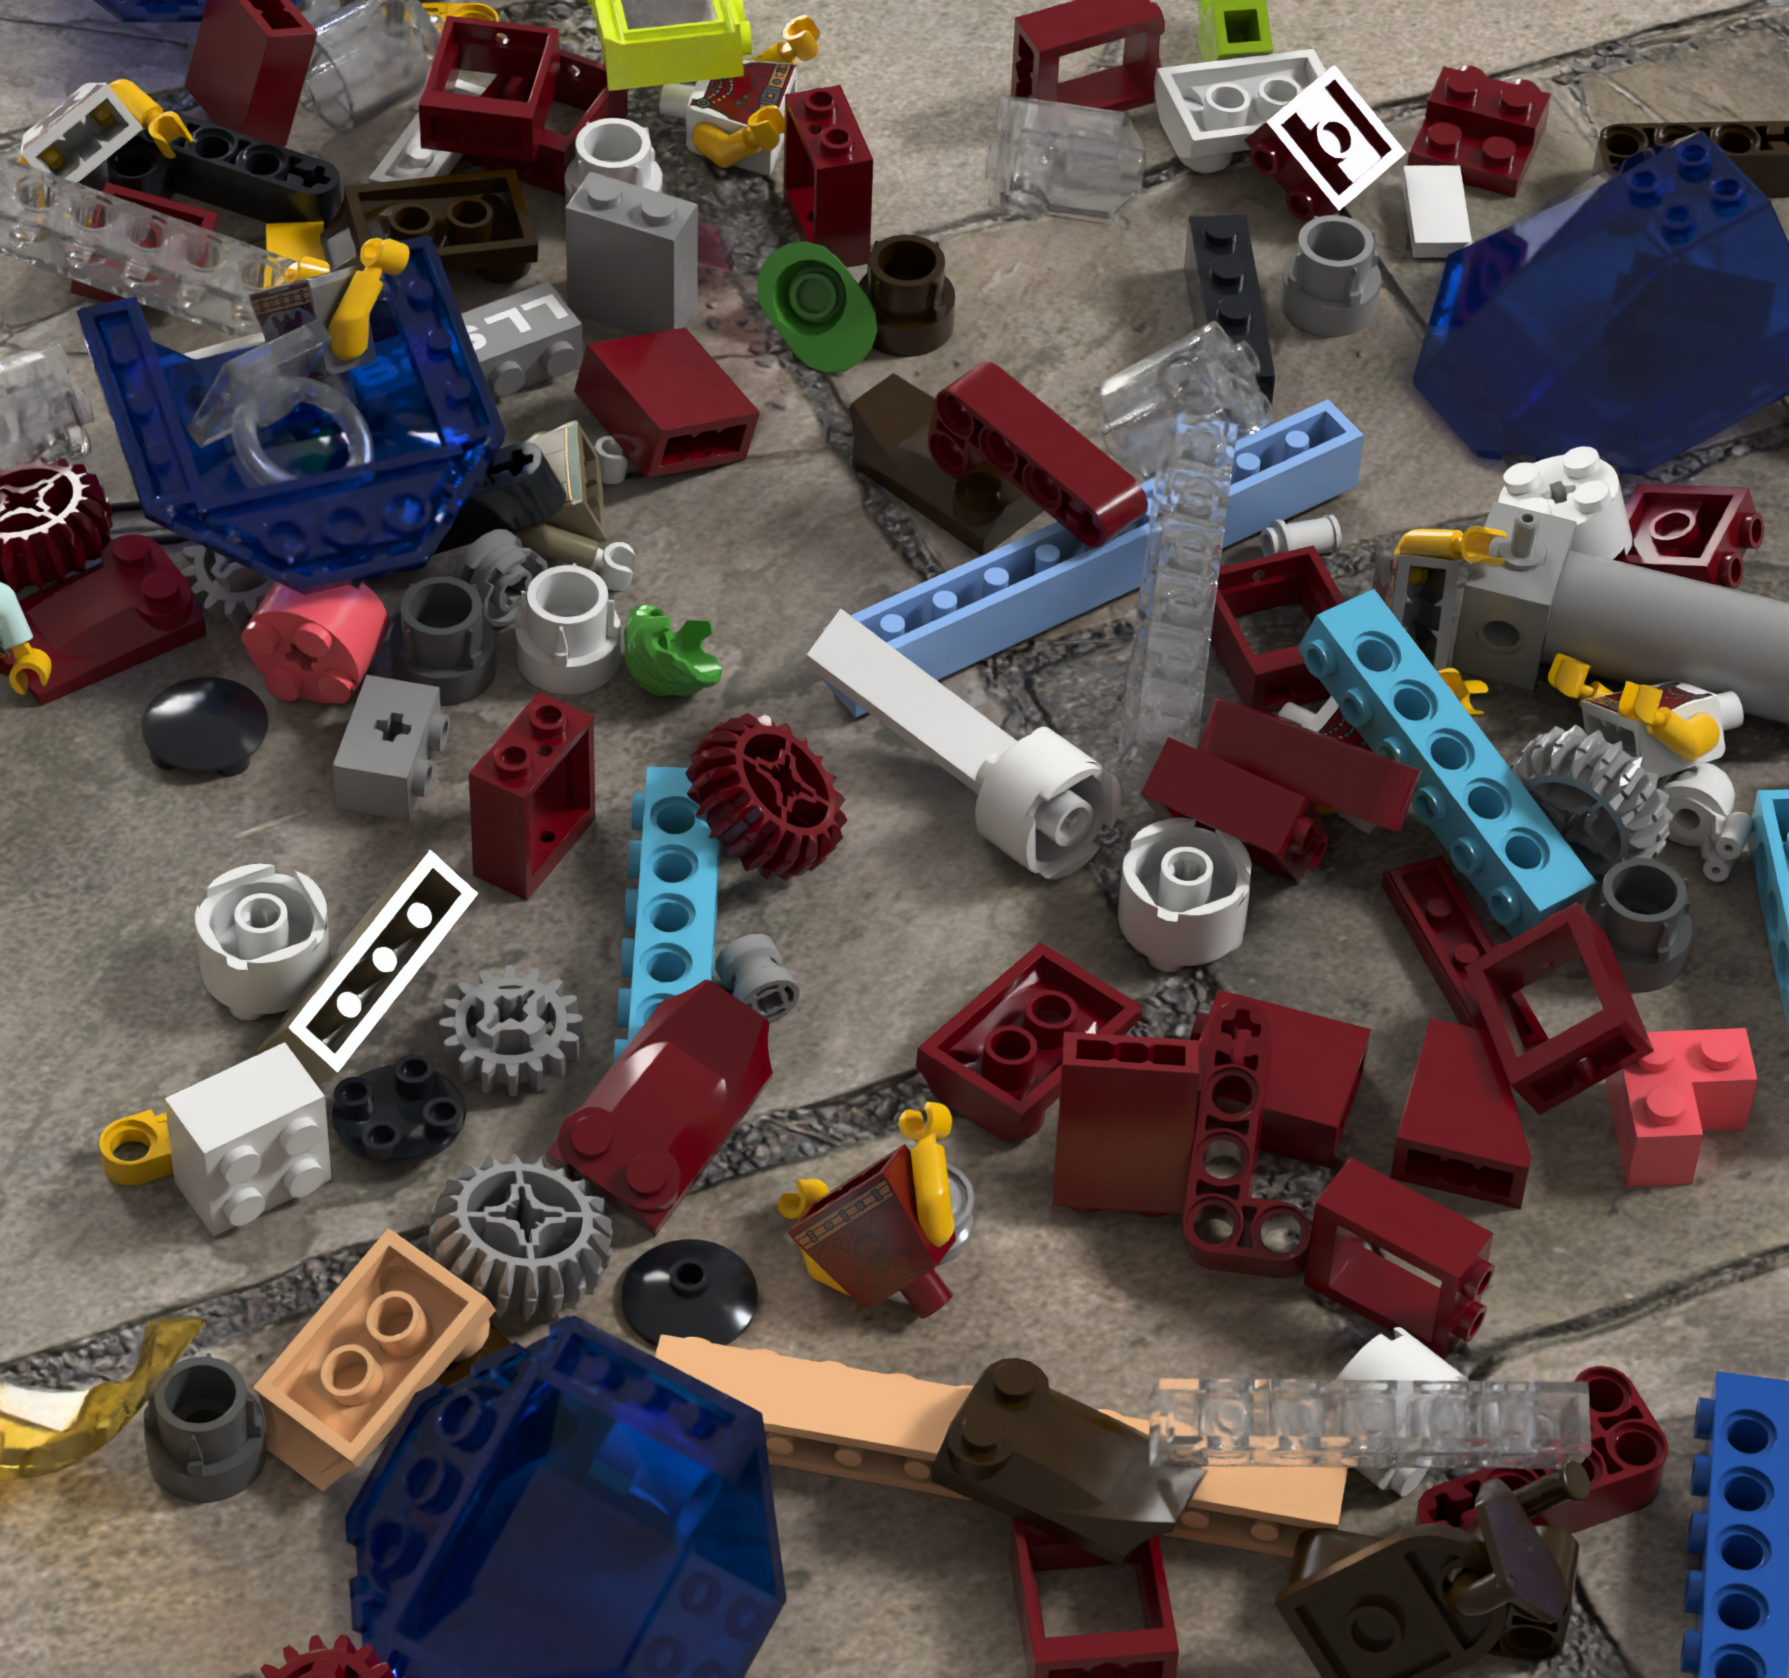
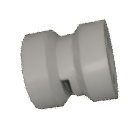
M764 934L742 936L729 943L719 953L715 961V970L727 990L733 992L734 997L764 1016L770 1023L784 1017L795 1007L799 999L800 989L788 969L781 967L782 956L771 937Z

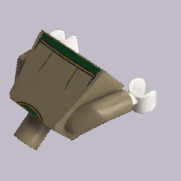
M577 420L549 432H536L525 442L534 443L541 449L565 488L566 500L560 511L552 518L512 531V533L521 540L523 548H530L543 558L555 559L570 565L576 563L577 566L590 569L592 565L600 567L599 576L603 579L608 589L613 591L629 589L635 561V553L630 545L624 542H615L608 545L605 550L598 548V543L606 541L602 483L617 484L625 479L628 461L622 456L623 449L612 436L602 437L598 439L595 446H592Z

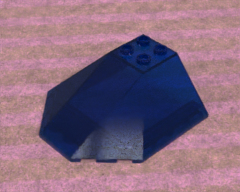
M1703 131L1643 150L1448 254L1413 375L1414 386L1477 457L1501 460L1503 453L1536 456V462L1550 457L1565 455L1571 449L1585 446L1596 449L1599 459L1609 465L1619 466L1620 474L1638 476L1645 474L1789 395V241L1771 201Z
M427 235L398 241L408 246L410 252L409 260L399 275L391 276L382 272L379 279L383 283V287L369 317L376 351L375 362L349 370L358 405L323 415L313 380L286 386L281 381L267 344L193 359L152 341L137 296L79 308L76 311V317L145 518L303 595L424 568L506 439V431L432 236L429 237Z
M575 1315L571 1317L566 1316L550 1324V1335L526 1347L515 1342L471 1364V1375L447 1387L436 1382L414 1394L345 1516L346 1542L356 1547L357 1576L349 1579L352 1630L362 1635V1647L368 1643L374 1648L382 1663L387 1662L396 1678L745 1677L787 1601L763 1414L760 1411Z

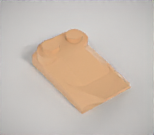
M388 1228L254 1385L253 1389L260 1398L265 1415L267 1430L266 1450L321 1492H324L338 1479L359 1467L451 1362H459L470 1358L483 1347L489 1335V1318L496 1311L485 1296Z

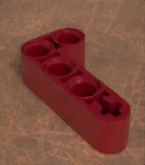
M987 361L982 362L937 393L928 433V448L935 463L949 476L962 477L986 461L1079 540L1094 548L1104 546L1145 516L1148 511L1146 494L1139 482L1131 474L996 364Z
M1217 697L1214 699L1197 749L1300 794L1309 801L1399 832L1402 830L1422 771L1405 763L1304 728L1302 724L1290 719Z
M1233 1000L1222 1005L1214 1014L1210 1026L1183 1213L1185 1246L1192 1260L1199 1266L1211 1270L1272 1278H1290L1301 1273L1306 1267L1311 1239V1223L1306 1213L1296 1205L1282 1201L1252 1198L1272 1059L1270 1019L1265 1010L1258 1004L1248 1000ZM1241 1029L1251 1031V1037H1248L1245 1044L1244 1066L1234 1064L1232 1040L1236 1039L1238 1030ZM1228 1091L1242 1092L1251 1100L1245 1110L1236 1114L1222 1112L1215 1106L1219 1096ZM1218 1155L1235 1157L1242 1164L1240 1170L1234 1176L1223 1179L1211 1176L1205 1168L1207 1163ZM1212 1219H1219L1229 1224L1233 1230L1225 1241L1219 1244H1209L1203 1242L1196 1235L1197 1229L1202 1223ZM1277 1228L1293 1230L1300 1238L1298 1245L1294 1249L1284 1253L1271 1251L1264 1245L1263 1240L1270 1231Z
M1589 1367L1579 1373L1573 1383L1564 1429L1567 1440L1433 1486L1425 1491L1418 1501L1414 1526L1421 1524H1444L1469 1532L1474 1521L1478 1519L1475 1510V1500L1483 1483L1493 1478H1498L1511 1491H1514L1558 1470L1566 1460H1575L1583 1466L1589 1477L1590 1492L1588 1497L1581 1502L1566 1501L1530 1520L1534 1526H1552L1562 1529L1569 1534L1588 1529L1644 1509L1653 1503L1659 1493L1667 1459V1439L1637 1389L1624 1373L1612 1367Z

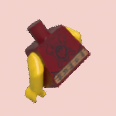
M929 1101L925 1104L927 1114L925 1128L920 1111L907 1109L899 1118L901 1133L908 1139L916 1140V1147L912 1148L911 1151L905 1144L830 1192L826 1184L819 1179H798L796 1187L799 1193H783L777 1203L778 1211L783 1217L797 1219L796 1223L788 1231V1234L800 1247L807 1271L812 1279L851 1296L861 1306L872 1308L900 1291L921 1319L927 1318L938 1311L953 1296L951 1290L934 1268L939 1265L956 1241L945 1148L937 1144V1142L945 1139L950 1133L952 1115L945 1105Z

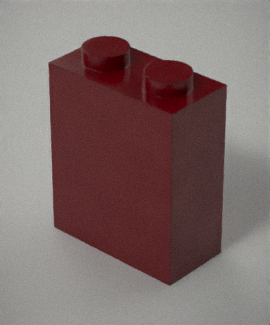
M207 0L185 87L217 126L286 147L318 32L291 0Z
M686 327L587 344L574 389L576 395L647 478L746 460L760 415L758 409Z
M1218 989L1209 1014L1198 1012L1190 1036V1040H1199V1081L1194 1132L1196 1130L1210 1026L1214 1014L1222 1005L1233 1000H1248L1258 1004L1267 1013L1270 1019L1272 1037V1059L1259 1150L1332 1169L1365 1071L1371 1029ZM1238 1030L1236 1039L1232 1040L1234 1064L1244 1066L1245 1044L1248 1037H1251V1031ZM1228 1091L1219 1096L1215 1106L1222 1112L1236 1114L1245 1110L1251 1100L1242 1092Z
M1064 1032L1052 1206H1066L1075 1211L1085 1213L1097 1212L1102 1209L1136 1211L1141 1215L1149 1217H1161L1169 1213H1184L1196 1117L1199 1081V1040Z

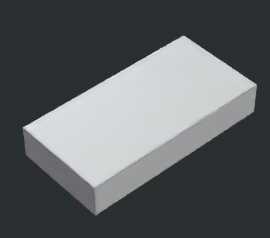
M1404 166L1402 185L1413 258L1470 257L1472 238L1460 166Z

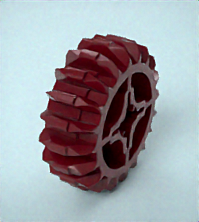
M42 456L33 463L22 464L17 460L13 467L4 470L0 468V582L10 586L15 593H20L26 586L36 585L41 590L44 583L53 580L64 583L65 575L68 573L86 571V561L100 558L102 556L101 547L111 541L110 529L113 527L111 520L113 513L109 499L106 497L104 487L99 483L97 475L88 473L84 464L70 466L65 458H59L52 463H47Z
M745 713L739 718H730L725 723H719L697 744L696 750L690 755L692 765L685 774L693 784L687 795L691 800L699 804L700 807L695 817L708 824L711 829L709 838H717L725 846L726 857L736 855L740 858L746 872L757 868L766 880L777 875L787 881L794 876H802L808 870L813 871L827 859L826 856L836 849V845L843 839L841 828L848 821L845 814L839 809L844 803L845 798L833 788L837 777L826 772L821 764L824 756H815L808 748L806 737L798 740L792 735L790 726L787 723L776 727L773 720L766 714L756 719L751 714Z

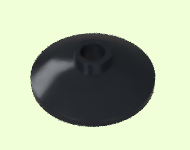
M681 1239L666 1242L648 1250L631 1265L622 1285V1308L631 1328L642 1339L655 1347H658L661 1334L680 1338L698 1337L713 1344L726 1346L743 1334L752 1322L758 1304V1287L750 1267L732 1250L710 1241ZM685 1282H694V1283H697V1284H694V1285H686V1284H683V1283H685Z

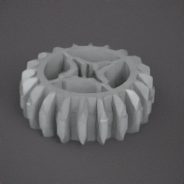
M1577 725L1567 732L1555 726L1549 733L1539 734L1535 740L1529 741L1510 768L1596 882L1604 878L1609 869L1619 863L1622 857L1625 860L1633 858L1656 859L1666 845L1665 840L1670 835L1669 824L1674 817L1669 809L1666 808L1670 796L1665 791L1656 788L1659 775L1646 772L1641 767L1643 756L1632 758L1623 751L1622 741L1614 745L1606 742L1600 730L1587 736L1583 729Z
M515 1153L507 1164L501 1165L494 1158L488 1156L480 1169L465 1165L458 1178L448 1179L446 1186L441 1190L440 1197L437 1198V1203L433 1205L429 1221V1226L431 1227L428 1236L429 1255L435 1257L434 1261L485 1296L495 1307L498 1319L507 1310L519 1311L526 1323L535 1313V1310H540L551 1319H554L558 1311L561 1310L562 1305L576 1310L580 1301L584 1299V1295H593L596 1287L599 1286L604 1269H607L612 1253V1248H610L613 1235L612 1219L605 1216L604 1198L591 1196L589 1180L570 1181L568 1166L556 1171L547 1169L542 1156L534 1165L524 1164Z

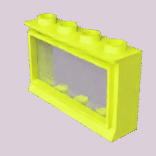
M587 0L588 5L591 6L592 19H595L597 40L601 44L603 64L606 63L609 91L744 76L743 55L752 54V38L749 21H745L743 0Z

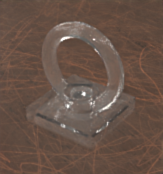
M319 319L225 362L186 429L200 448L232 434L233 444L241 463L261 486L285 500L305 505H328L348 498L365 483L374 460L372 435L359 410L339 391L309 378L333 338ZM299 401L314 405L329 414L344 431L349 444L348 463L340 474L330 479L310 481L294 477L278 468L265 455L259 444L256 428L266 427L276 422L291 411Z

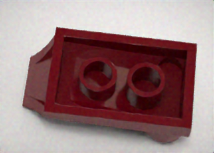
M127 534L113 539L102 550L101 563L87 568L84 572H78L65 578L64 583L57 582L18 601L33 634V638L28 640L31 648L40 649L45 652L52 664L51 673L45 687L42 685L36 671L28 668L22 669L27 675L28 690L40 706L206 636L205 618L189 582L162 547L152 538L141 534ZM9 648L10 657L0 659V674L6 676L10 675L15 661L11 648Z
M1039 942L918 1047L916 1067L927 1081L930 1091L934 1096L990 1134L1006 1140L1027 1139L1039 1132L1044 1124L1045 1110L1059 1098L1064 1032L1124 1036L1142 1018L1143 1006L1042 942Z
M707 979L681 994L664 999L581 1108L574 1111L564 1120L559 1130V1137L546 1153V1161L557 1169L568 1166L569 1176L574 1181L589 1180L590 1191L593 1194L604 1198L606 1203L654 1236H657L772 1080L773 1071L768 1049L770 1022L764 1016Z

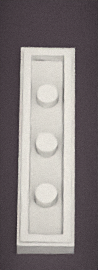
M842 609L834 616L801 661L976 794H979L981 789L976 782V775L985 759L993 754L1003 755L1012 745L1018 742Z

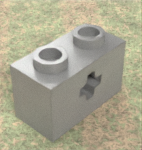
M366 675L332 765L335 808L410 820L417 797L426 798L430 791L433 778L432 755L434 751L442 752L448 738L450 719L449 715L441 714L440 687Z

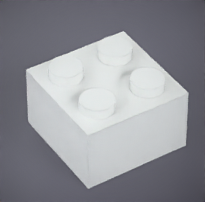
M285 1042L165 1098L174 1183L213 1237L235 1226L247 1225L257 1219L262 1213L295 1197L307 1196L320 1185L332 1180L325 1096Z

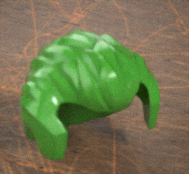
M645 604L636 606L630 612L624 629V655L630 673L641 688L656 696L678 695L687 697L704 688L712 687L720 681L722 669L717 657L703 651L704 639L713 634V626L710 621L687 620L679 631L672 633L670 630L671 617H666L659 607Z

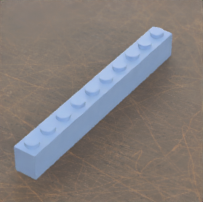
M1327 399L1140 484L1148 501V511L1145 516L1102 547L1094 548L1086 545L1063 525L1056 522L850 616L935 680H939L1262 531V529L1270 527L1271 522L1274 520L1288 519L1357 487L1364 435ZM822 678L855 718L867 713L866 710Z

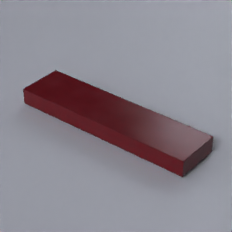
M1441 855L1384 871L1382 887L1461 1024L1489 1031L1464 966L1482 957L1495 946ZM1521 990L1505 998L1525 1052L1549 1040Z

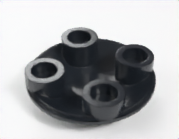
M218 677L188 679L166 688L150 702L142 720L143 738L150 750V758L154 765L164 770L178 768L192 772L216 771L223 776H236L247 770L250 765V756L261 746L268 731L267 710L258 695L238 682Z
M406 1055L400 1058L395 1065L379 1067L358 1077L345 1078L337 1084L334 1090L332 1123L336 1136L350 1152L374 1163L405 1165L427 1160L447 1149L457 1139L465 1124L466 1107L460 1090L450 1079L434 1071L433 1062L422 1055Z

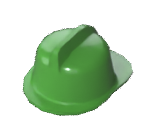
M807 241L788 243L772 252L761 266L757 280L758 302L768 320L794 354L808 367L825 373L845 372L860 364L872 349L877 333L876 312L868 296L847 268L827 248Z

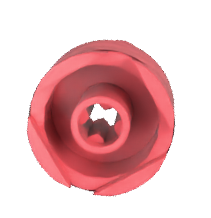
M299 561L288 566L273 583L242 632L241 639L252 662L266 677L264 681L266 689L282 701L292 702L299 697L317 703H346L350 700L372 664L388 634L390 627L389 617L379 597L363 582L356 589L340 579L344 570L332 564L319 561Z

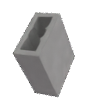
M590 171L565 207L567 302L569 308L576 315L641 335L685 328L698 308V204Z

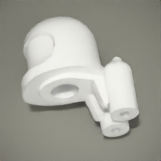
M1707 762L1697 763L1693 767L1673 773L1668 783L1660 788V790L1665 791L1670 796L1666 808L1674 816L1669 824L1670 835L1668 838L1682 845L1701 846V857L1706 860L1703 866L1705 876L1712 881L1721 882L1728 877L1737 857L1740 856L1752 832L1753 823L1747 813L1734 812L1731 814L1734 807L1735 791L1727 774L1713 764Z

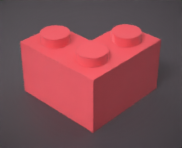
M1746 1028L1647 1032L1654 1052L1606 1078L1605 1084L1626 1187L1692 1184L1703 1139V1131L1746 1129L1758 1081Z

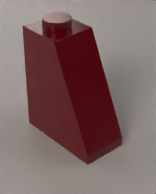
M1430 1018L1397 1134L1390 1178L1521 1209L1531 1156L1510 1083L1489 1031L1476 1029L1466 1024L1450 1023Z

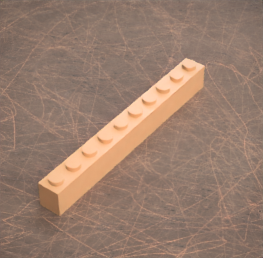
M661 1334L643 1398L648 1397L689 1421L692 1432L691 1437L713 1453L720 1456L974 1501L932 1482L933 1464L949 1425L974 1386L960 1385L956 1387L917 1380L902 1373L883 1374L849 1368L834 1361L815 1362L781 1356L766 1349L747 1350L713 1344L698 1337L680 1338ZM1098 1410L1186 1453L1194 1462L1208 1470L1173 1531L1162 1535L1293 1558L1299 1534L1314 1528L1338 1530L1350 1456L1329 1453L1325 1449L1314 1446L1295 1447L1261 1441L1247 1434L1227 1435L1190 1428L1178 1422L1160 1423L1122 1416L1110 1410Z

